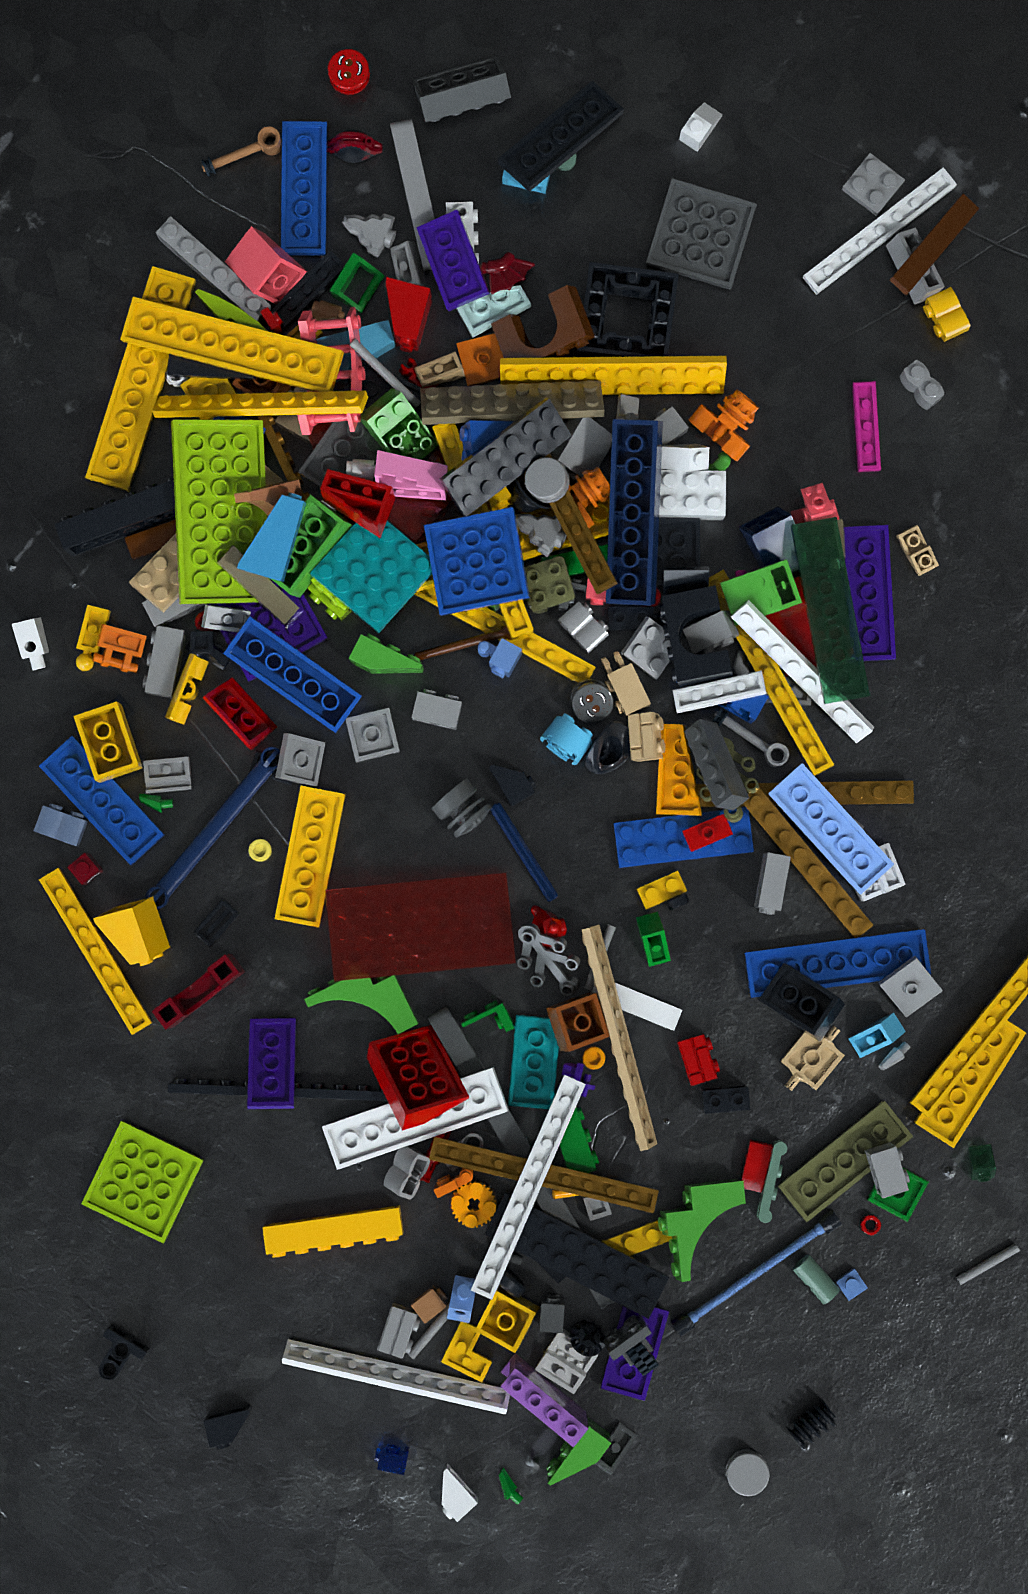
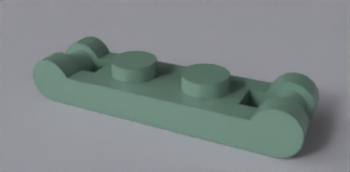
M781 1140L772 1142L773 1147L756 1211L757 1217L763 1223H768L772 1219V1213L769 1209L771 1200L775 1201L778 1187H775L776 1178L781 1177L783 1165L780 1164L781 1155L787 1152V1145Z

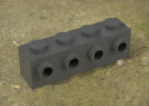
M699 719L684 731L687 744L692 749L695 762L700 768L703 781L709 789L713 804L718 808L734 811L747 801L749 796L717 723Z

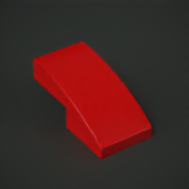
M750 1140L740 1179L744 1181V1189L762 1193L771 1157L772 1144Z

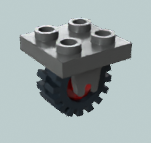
M639 1314L629 1317L624 1322L625 1325L618 1330H611L603 1341L608 1354L613 1360L623 1355L630 1366L635 1365L639 1372L645 1376L659 1366L651 1353L653 1351L651 1344L646 1339L651 1334L646 1320Z

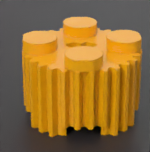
M477 1179L471 1180L454 1191L451 1200L452 1214H455V1219L458 1218V1222H462V1225L465 1224L466 1227L478 1228L479 1225L483 1226V1223L487 1224L488 1220L491 1221L496 1212V1193L493 1192V1188H490L489 1184L486 1185V1182L482 1183L481 1180L477 1182ZM473 1198L474 1201L478 1199L480 1201L478 1208H471L469 1206V1199Z

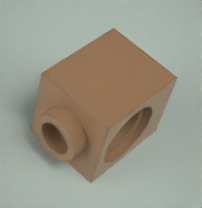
M433 1285L412 1301L411 1306L424 1324H426L447 1307L446 1300L448 1297L441 1288L436 1289Z

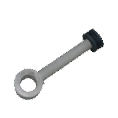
M723 707L720 711H716L712 722L716 721V723H719V727L721 724H724L763 751L765 761L770 767L779 768L786 763L789 758V751L785 745L781 743L769 745L728 717L730 712L727 711L726 713ZM779 750L783 755L782 760L774 761L771 758V751Z

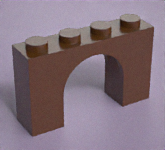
M566 285L548 294L557 318V331L552 341L544 347L536 348L530 343L520 316L509 314L491 323L503 357H563L570 353L569 350L574 347L581 348L588 345V340L595 336L577 288Z

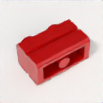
M701 1033L677 1041L691 1086L718 1078L716 1073L720 1072L716 1058H711L710 1050H713V1046L709 1037L705 1038L704 1034Z

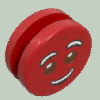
M353 49L340 50L331 57L328 64L330 83L339 93L354 95L361 92L367 86L370 78L369 66L366 58L360 52Z

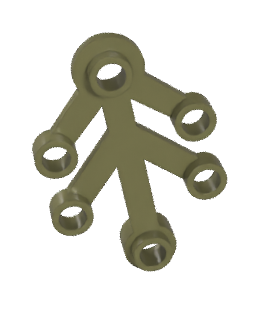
M724 738L733 761L740 764L745 772H752L756 767L754 759L744 757L736 752L733 742L728 738ZM746 762H752L750 767L744 766ZM698 767L696 771L697 776L703 781V776L700 775L701 771ZM738 772L747 792H757L759 789L757 780L755 778H747ZM750 783L756 784L752 789L748 788V785ZM705 786L700 790V796L703 801L709 802L711 801V794L708 797L703 796L706 791H709L708 787ZM741 806L736 808L737 811L734 814H730L728 809H724V815L729 822L735 823L742 819L743 810Z

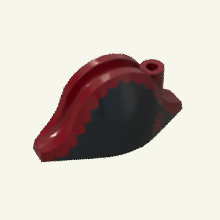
M355 129L340 132L334 138L327 141V152L348 163L362 162L382 153L383 149L381 143L366 133Z

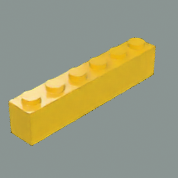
M400 1205L265 1224L262 1227L266 1255L272 1254L273 1258L286 1256V1252L295 1251V1254L308 1253L310 1248H317L318 1251L330 1250L331 1245L340 1244V1248L354 1246V1242L363 1241L364 1245L377 1242L376 1239L385 1238L386 1241H395L404 1233Z

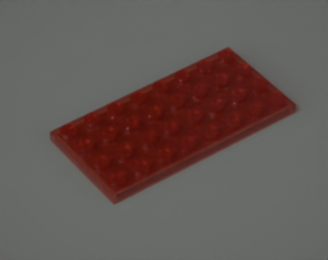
M506 873L325 890L334 982L516 963Z

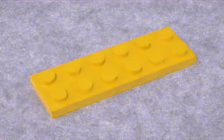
M306 786L300 787L275 919L320 928L346 794Z
M1007 1020L931 1116L928 1118L920 1112L914 1123L954 1148L1026 1032Z

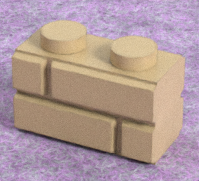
M646 712L628 715L631 760L642 762L663 759L665 742L661 739V730L664 728V723L660 714Z

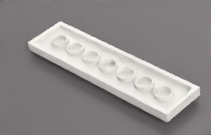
M494 1067L460 1078L469 1095V1099L423 1125L402 1131L389 1103L322 1126L337 1170L507 1112L509 1109Z

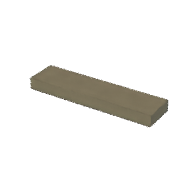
M231 546L217 563L281 624L285 625L299 607L267 577L238 569L237 566L243 554L236 547Z

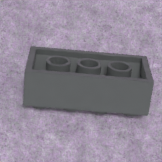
M497 55L412 79L425 122H436L442 117L449 115L457 116L462 114L463 111L481 109L484 105L502 103L506 99L511 98L506 73Z

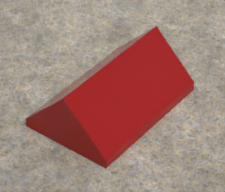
M233 677L203 697L250 750L257 747L277 728L274 722Z

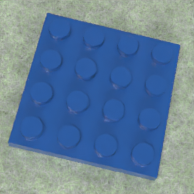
M513 507L424 525L439 615L443 616L530 598Z

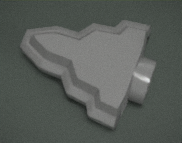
M371 214L366 218L359 215L344 216L343 226L349 233L357 236L360 244L365 246L367 252L378 258L384 247L390 249L395 240L396 231L392 230L395 216L382 214L381 216Z
M516 514L517 528L520 532L529 536L530 543L537 546L539 553L548 557L554 547L562 548L567 536L556 515L551 517L544 514L535 517L531 514Z

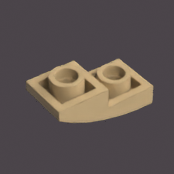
M914 525L896 535L905 555L918 576L939 566L931 547L926 544L918 525Z

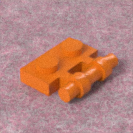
M102 624L96 646L105 648L103 655L94 653L92 661L100 663V666L103 667L112 666L119 668L122 672L127 673L130 671L137 673L139 665L131 662L132 656L142 657L147 636ZM112 652L124 653L123 659L111 657Z
M462 1168L459 1175L450 1177L447 1174L437 1179V1184L434 1186L437 1198L469 1183L473 1179V1170Z

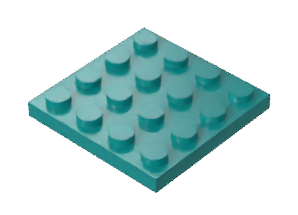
M387 521L381 538L355 523L311 571L310 575L376 632L380 633L432 575L429 555Z

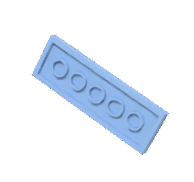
M803 763L797 766L768 793L860 895L894 865Z

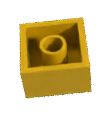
M499 1285L475 1331L516 1353L540 1307L521 1296H512Z

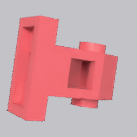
M823 483L801 489L805 508L790 512L799 533H801L800 529L840 519L834 499L829 500Z

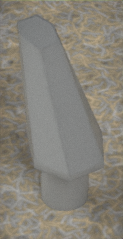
M903 1042L898 1048L894 1047L880 1063L879 1069L884 1071L905 1058L904 1054L910 1049L908 1043Z

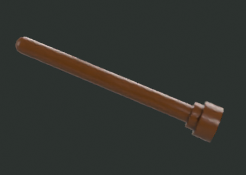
M504 623L501 629L419 651L414 656L424 660L475 646L482 641L489 642L500 638L508 639L509 641L513 639L510 636L506 623Z

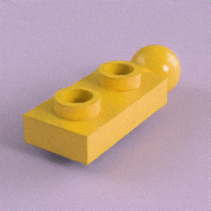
M87 605L76 646L77 649L83 650V653L76 659V666L81 671H89L93 667L92 653L100 654L101 647L96 646L101 625L108 624L110 610Z

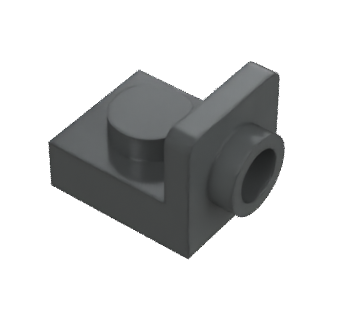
M571 579L574 591L586 592L587 586L583 585V581ZM574 600L559 604L558 610L567 612L568 606L573 607Z

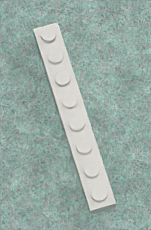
M943 167L807 272L803 279L816 295L952 191L957 186L956 182Z
M749 600L732 614V619L855 743H858L873 731L874 726Z

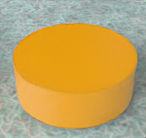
M589 1047L583 1053V1063L589 1069H599L605 1062V1054L599 1047Z

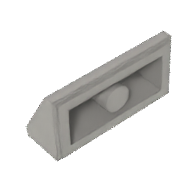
M406 241L391 247L390 251L397 280L425 286L426 282L417 244Z

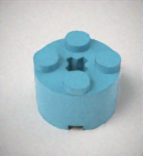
M564 713L562 717H555L540 737V740L542 742L546 740L548 742L546 747L564 761L571 759L573 760L572 765H577L592 745L591 738L593 734L584 727L580 729L574 724L575 720Z

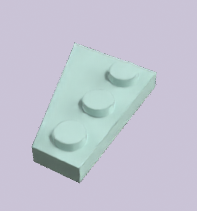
M521 285L513 286L511 290H500L494 294L490 292V294L460 306L456 310L473 338L492 328L491 323L509 314L517 315L530 308L531 303Z

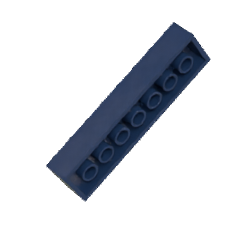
M613 419L607 564L618 584L606 590V603L648 606L656 604L663 421Z

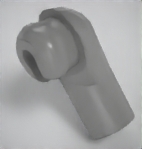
M736 651L732 667L735 676L752 673L745 665L747 656L744 651Z

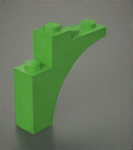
M356 958L344 964L345 969L341 970L345 978L344 980L338 977L328 982L329 987L321 990L318 987L307 993L309 997L304 999L308 1007L333 1000H345L363 1004L385 1017L394 1027L397 1034L419 1024L396 975L390 977L389 973L377 978L378 983L374 984L364 961L358 962Z
M730 1179L684 1185L685 1191L682 1192V1199L686 1208L660 1211L661 1217L658 1218L659 1230L662 1231V1234L672 1237L669 1240V1248L674 1258V1262L671 1263V1271L675 1279L681 1282L691 1281L690 1271L693 1252L706 1227L724 1211L741 1204H746L743 1180Z

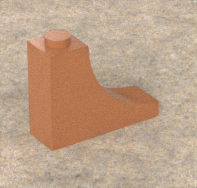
M292 480L235 493L234 497L236 503H251L262 509L269 516L281 495L288 496L289 493L302 496L299 480Z

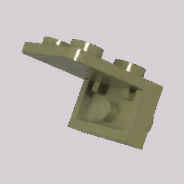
M559 556L525 567L530 596L527 602L534 613L541 614L547 612L549 607L574 600L575 592L564 557Z

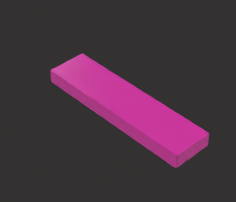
M876 381L853 382L858 472L880 471L881 459Z

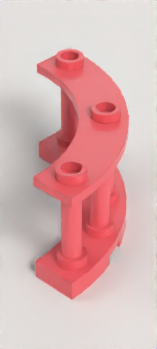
M350 307L346 318L317 321L313 319L311 310L302 311L298 325L301 340L317 344L315 333L317 330L348 327L350 343L355 338L360 342L359 329L361 328V318L359 315H356L355 307ZM349 344L327 346L342 350L344 354L351 353V370L339 371L336 380L351 379L350 391H362V380H365L366 376L365 369L362 367V357ZM361 413L297 415L302 435H311L313 427L317 423L348 421L350 432H355L357 423L361 422Z

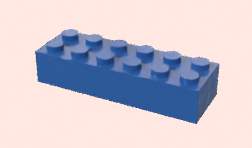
M252 616L247 619L223 653L335 733L362 697L359 692Z

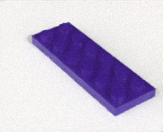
M888 525L844 527L846 551L844 570L848 637L854 652L849 657L850 662L895 660L896 649Z

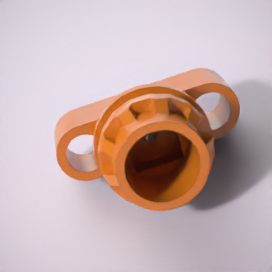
M736 389L733 394L724 397V405L721 403L717 404V407L722 411L719 417L705 405L701 404L688 420L702 433L705 432L711 437V440L718 443L726 454L738 462L749 449L750 444L737 434L735 430L740 426L747 431L749 427L746 423H753L755 413L759 407L744 393Z
M598 466L593 470H584L582 472L583 477L581 478L578 474L575 475L578 482L572 486L569 484L568 488L589 528L595 523L585 508L591 504L596 509L599 508L597 502L605 503L610 494V483Z

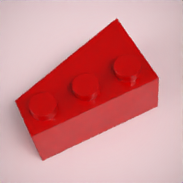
M327 469L320 487L323 501L381 538L395 501L393 487Z

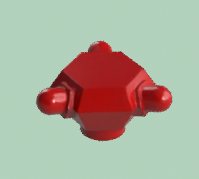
M537 905L532 906L531 913L534 916L532 923L539 927L540 933L555 938L566 935L567 927L563 918H558L555 914L541 909ZM543 944L546 949L552 948L551 945Z

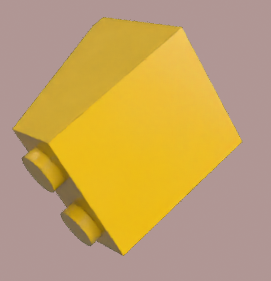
M153 896L113 907L93 918L95 924L130 965L139 963L140 966L153 962V959L162 957L163 952L170 948Z

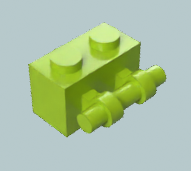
M312 578V583L307 588L311 592L309 597L317 605L323 603L327 607L325 612L335 620L338 617L343 621L352 610L317 580Z

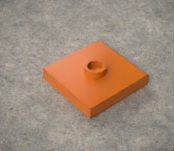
M495 333L456 343L467 386L480 385L500 379V358L504 357Z

